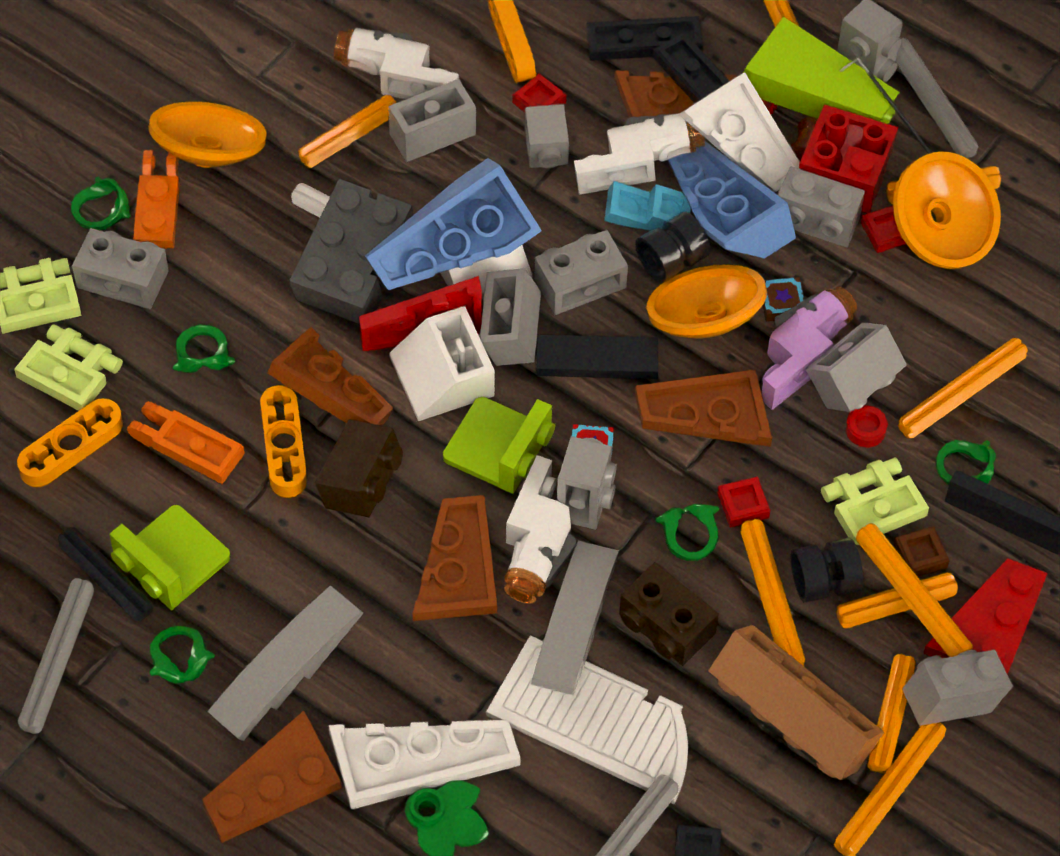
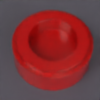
M864 405L862 408L852 410L849 413L845 427L846 435L857 446L864 448L874 447L884 440L888 421L880 409Z

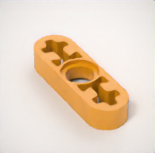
M488 0L491 18L515 83L531 80L536 77L535 63L513 0Z
M276 385L265 390L260 399L267 463L272 490L281 497L290 498L304 491L307 485V473L297 396L292 389L283 385ZM283 401L285 420L277 421L275 402ZM279 434H289L295 438L294 444L288 448H278L273 445L272 441ZM290 461L293 481L285 482L282 462Z
M105 398L94 400L23 449L17 459L20 477L23 482L32 487L46 486L115 438L123 427L121 410L118 404ZM100 415L105 419L110 417L111 421L107 424L103 421L97 422L96 417ZM91 430L92 436H88L87 431ZM69 435H75L82 439L81 444L73 450L62 449L59 443L64 437ZM49 449L53 450L51 455H49ZM34 461L39 465L44 463L45 468L39 471L36 467L30 468V464Z

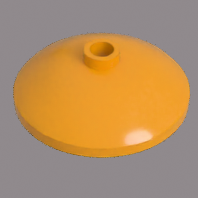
M208 102L173 103L154 111L149 120L150 135L160 147L179 159L199 167H220L247 160L260 152L266 143V129L259 120L246 112L221 104Z
M934 152L913 161L901 174L894 192L893 208L895 221L905 243L919 258L939 268L959 269L974 264L987 255L998 237L1001 212L996 191L980 167L971 160L956 153ZM931 212L935 214L936 222L932 218Z
M728 264L704 266L680 273L658 286L647 301V313L649 320L655 327L670 335L685 338H711L728 333L750 320L764 304L767 297V289L763 277L753 269Z

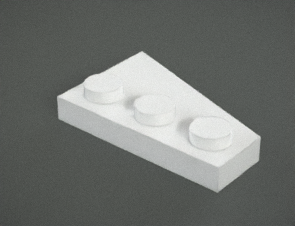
M745 72L679 114L731 161L774 193L781 189L790 166L800 169L799 160Z

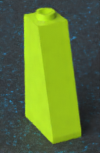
M784 16L744 70L762 100L816 119L819 118L824 104L889 124L896 113L867 75L865 69L853 63L843 72H840L844 66L852 61ZM874 76L894 102L899 91Z

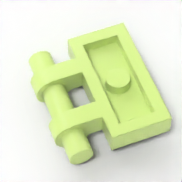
M51 258L41 259L37 265L16 269L15 266L3 268L4 272L0 273V289L8 287V289L0 291V327L2 334L82 316L72 275L55 278V276L71 273L67 258L51 261ZM42 279H43V281H41V282H37V283H33V284H28V285L20 286V284H25V283H29V282L38 281V280H42Z
M53 324L47 332V339L55 343L49 346L37 340L14 370L16 378L79 411L94 401L107 384L105 375L98 370L104 368L116 374L120 370L123 361L112 355L110 348L99 343L93 345L82 339L81 333L74 329H63ZM76 353L85 359L80 362L68 356V354Z
M896 457L884 462L881 460L873 461L867 464L865 470L853 475L844 473L834 477L833 483L821 487V493L826 502L838 498L845 500V502L835 506L834 514L848 538H852L855 545H859L856 541L857 532L870 523L875 524L885 534L928 515L929 507L911 477L908 475L896 481L892 478V476L902 472L900 462ZM872 484L878 487L864 494H861L859 491Z

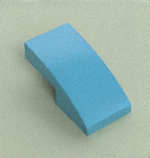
M614 181L608 189L604 221L644 230H654L658 227L662 229L665 221L680 212L686 211L690 213L691 207L683 192L657 184L651 192Z

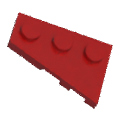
M479 276L359 316L362 350L370 351L396 347L426 318L463 306L466 307L477 333L480 334L482 326V289Z
M1009 558L951 618L971 642L972 650H976L977 653L990 650L996 651L1007 675L1048 574ZM934 637L925 646L923 654L931 657L940 656L941 659L949 658Z

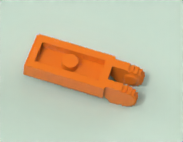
M144 150L142 175H139L133 240L151 242L160 248H174L180 189L178 176L179 158L168 152L166 157L167 176L154 175V168L156 166L154 150Z
M149 401L142 407L141 412L148 420L161 427L159 431L135 420L127 427L130 436L138 442L140 441L148 447H153L158 452L220 484L225 482L245 454L242 444L176 410L172 412Z

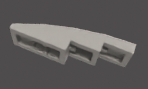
M578 540L546 631L531 685L570 695L574 694L593 642L595 627L605 602L607 587L617 563L619 550Z
M330 585L263 648L207 712L234 736L244 741L271 707L277 710L303 677L310 679L362 616L363 612Z

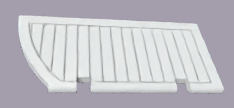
M530 635L487 709L486 716L495 720H509L512 728L645 791L650 788L659 775H667L679 786L678 794L670 802L675 804L684 781L688 758L687 733L681 713L683 706L661 695L658 697L655 705L644 700L648 694V689L585 661L573 695L531 685L543 641Z

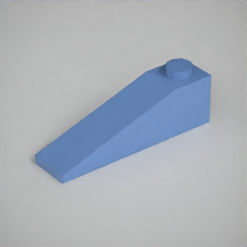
M698 135L689 139L690 153L667 160L696 219L703 227L705 233L724 249L766 258L796 238L788 203Z
M487 158L451 183L366 254L365 257L386 289L391 290L434 277L435 274L457 267L464 268L473 265L474 262L493 256L497 258L510 254L542 230L502 167Z

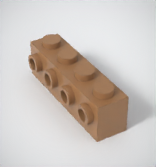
M753 625L735 630L708 670L718 679V684L724 691L733 696H739L749 704L751 712L758 719L766 723H772L784 733L783 738L788 744L798 750L807 752L816 760L817 767L830 777L841 780L857 773L885 733Z

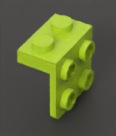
M478 397L443 451L444 462L514 494L523 477L527 478L541 447L547 446L555 430V424L552 423V405L537 399L526 416L486 397Z
M179 505L169 507L137 535H134L123 524L119 525L109 534L113 549L111 556L114 562L124 572H130L137 578L151 597L161 600L171 611L230 560L229 549Z

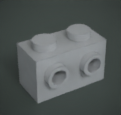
M862 0L842 19L837 52L851 61L859 58L872 75L883 82H887L897 69L895 60L897 51L902 43L900 33L903 21L872 0ZM857 60L855 63L862 67V65Z
M459 79L388 106L390 136L406 162L476 135V106Z
M790 166L778 196L788 203L795 231L848 248L860 220L865 190Z
M90 228L72 265L77 288L148 309L152 308L169 272L165 249L151 242H138L124 238L113 231L103 232Z
M608 230L597 234L584 235L576 242L560 248L553 247L547 249L541 255L535 257L534 280L554 315L627 287L628 265Z
M525 268L487 272L483 296L482 326L479 338L485 351L496 366L535 362L541 291Z
M861 323L809 365L806 371L827 409L851 412L852 410L862 408L867 403V398L876 390L891 384L896 378L895 375L907 364L887 325Z
M571 436L558 476L557 501L569 507L571 524L596 530L602 509H610L616 488V485H613L617 464L611 463L612 446L603 444L594 438L581 439Z
M968 650L955 657L941 659L940 656H932L921 661L917 666V671L902 690L919 726L991 713L1011 690L1013 685L995 650L978 653L976 650Z

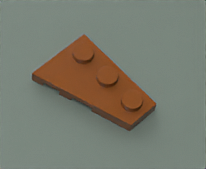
M615 70V82L629 118L658 116V114H679L695 104L671 77H664V72H650V76H629V71ZM724 75L729 81L737 77V75ZM686 121L687 128H688V127H692V126Z
M312 327L307 329L272 361L267 374L345 423L350 419L382 426L389 419L393 407L362 376L351 375L342 366L344 359L335 350L328 352L318 342L320 335Z
M756 369L635 386V397L642 429L771 447L772 436Z
M484 495L444 498L442 499L433 533L428 561L424 567L418 599L414 605L413 621L496 614L497 598Z
M303 710L204 797L202 802L221 843L342 789L341 780Z

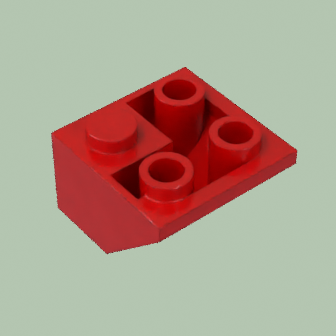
M824 104L800 161L799 168L865 190L862 212L870 213L884 178L898 127Z

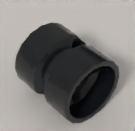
M686 211L680 212L665 221L662 229L658 227L637 238L635 242L640 262L647 273L659 283L668 281L678 275L680 270L684 269V265L690 267L709 256L711 252L710 243L703 227L693 215Z
M852 538L827 542L823 550L817 545L791 550L790 558L793 580L799 598L803 603L825 599L832 590L838 596L863 590L862 564L859 552ZM828 563H830L832 575H830Z

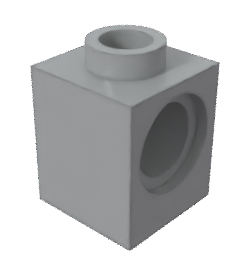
M564 104L525 107V137L529 168H553L559 165H568L569 139Z

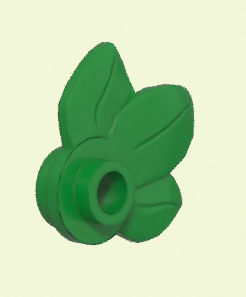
M450 781L438 790L431 788L420 789L408 798L405 805L406 819L413 828L418 830V845L427 856H454L455 845L460 847L474 846L488 838L489 832L485 822L471 808L479 797L480 788L464 781ZM424 807H430L435 810V813L432 816L424 817L419 811Z

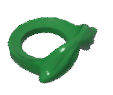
M99 176L96 177L95 183L76 194L71 203V212L76 223L89 230L92 228L102 231L110 228L123 218L129 219L131 217L127 194L112 178L101 179ZM112 191H116L117 199L114 203L115 206L111 209L106 219L99 222H90L81 217L80 208L86 201L101 198Z
M199 324L186 329L177 338L176 354L178 362L173 365L172 369L184 373L196 372L202 366L213 370H220L233 365L236 361L234 358L229 357L225 334L219 328ZM208 335L217 341L218 350L211 357L195 359L186 353V345L189 340L196 336Z
M954 440L946 443L940 449L936 457V470L940 478L947 485H949L952 476L944 468V459L949 454L961 452L975 460L988 463L987 468L983 472L971 477L986 484L990 482L994 474L993 463L996 460V453L990 447L988 440H985L982 444Z
M691 504L684 509L674 507L655 519L657 523L663 525L665 541L669 551L677 558L685 561H698L707 557L714 551L719 540L718 528L714 515L719 511L718 506ZM682 514H693L706 526L709 540L702 550L689 552L678 545L676 530Z
M185 626L169 627L161 631L150 644V656L154 667L149 673L151 676L158 675L168 682L175 684L193 681L200 677L208 661L213 659L215 655L206 650L204 639L198 630ZM173 635H186L193 640L194 643L191 656L188 659V669L186 672H180L178 667L170 661V658L161 652L160 646L166 638Z

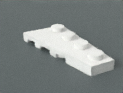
M509 720L452 721L451 725L428 726V722L410 723L408 727H384V723L366 724V728H344V725H329L330 737L351 809L413 794L424 788L440 787L450 781H463L520 766L521 758Z

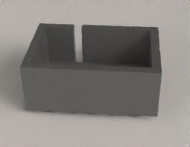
M338 179L289 280L295 299L358 324L359 316L376 311L383 297L381 288L386 289L376 272V276H373L374 269L365 255L414 215L412 205L380 193L375 200L372 190Z

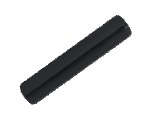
M69 527L59 535L58 542L60 548L135 621L140 622L150 615L153 610L151 601L77 528Z

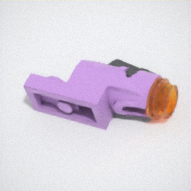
M839 286L834 289H826L775 317V330L770 336L767 353L768 357L775 364L767 370L762 378L763 386L761 393L764 404L771 410L811 380L806 368L833 347L831 340L840 329L852 321L853 314L857 311V304L846 289Z

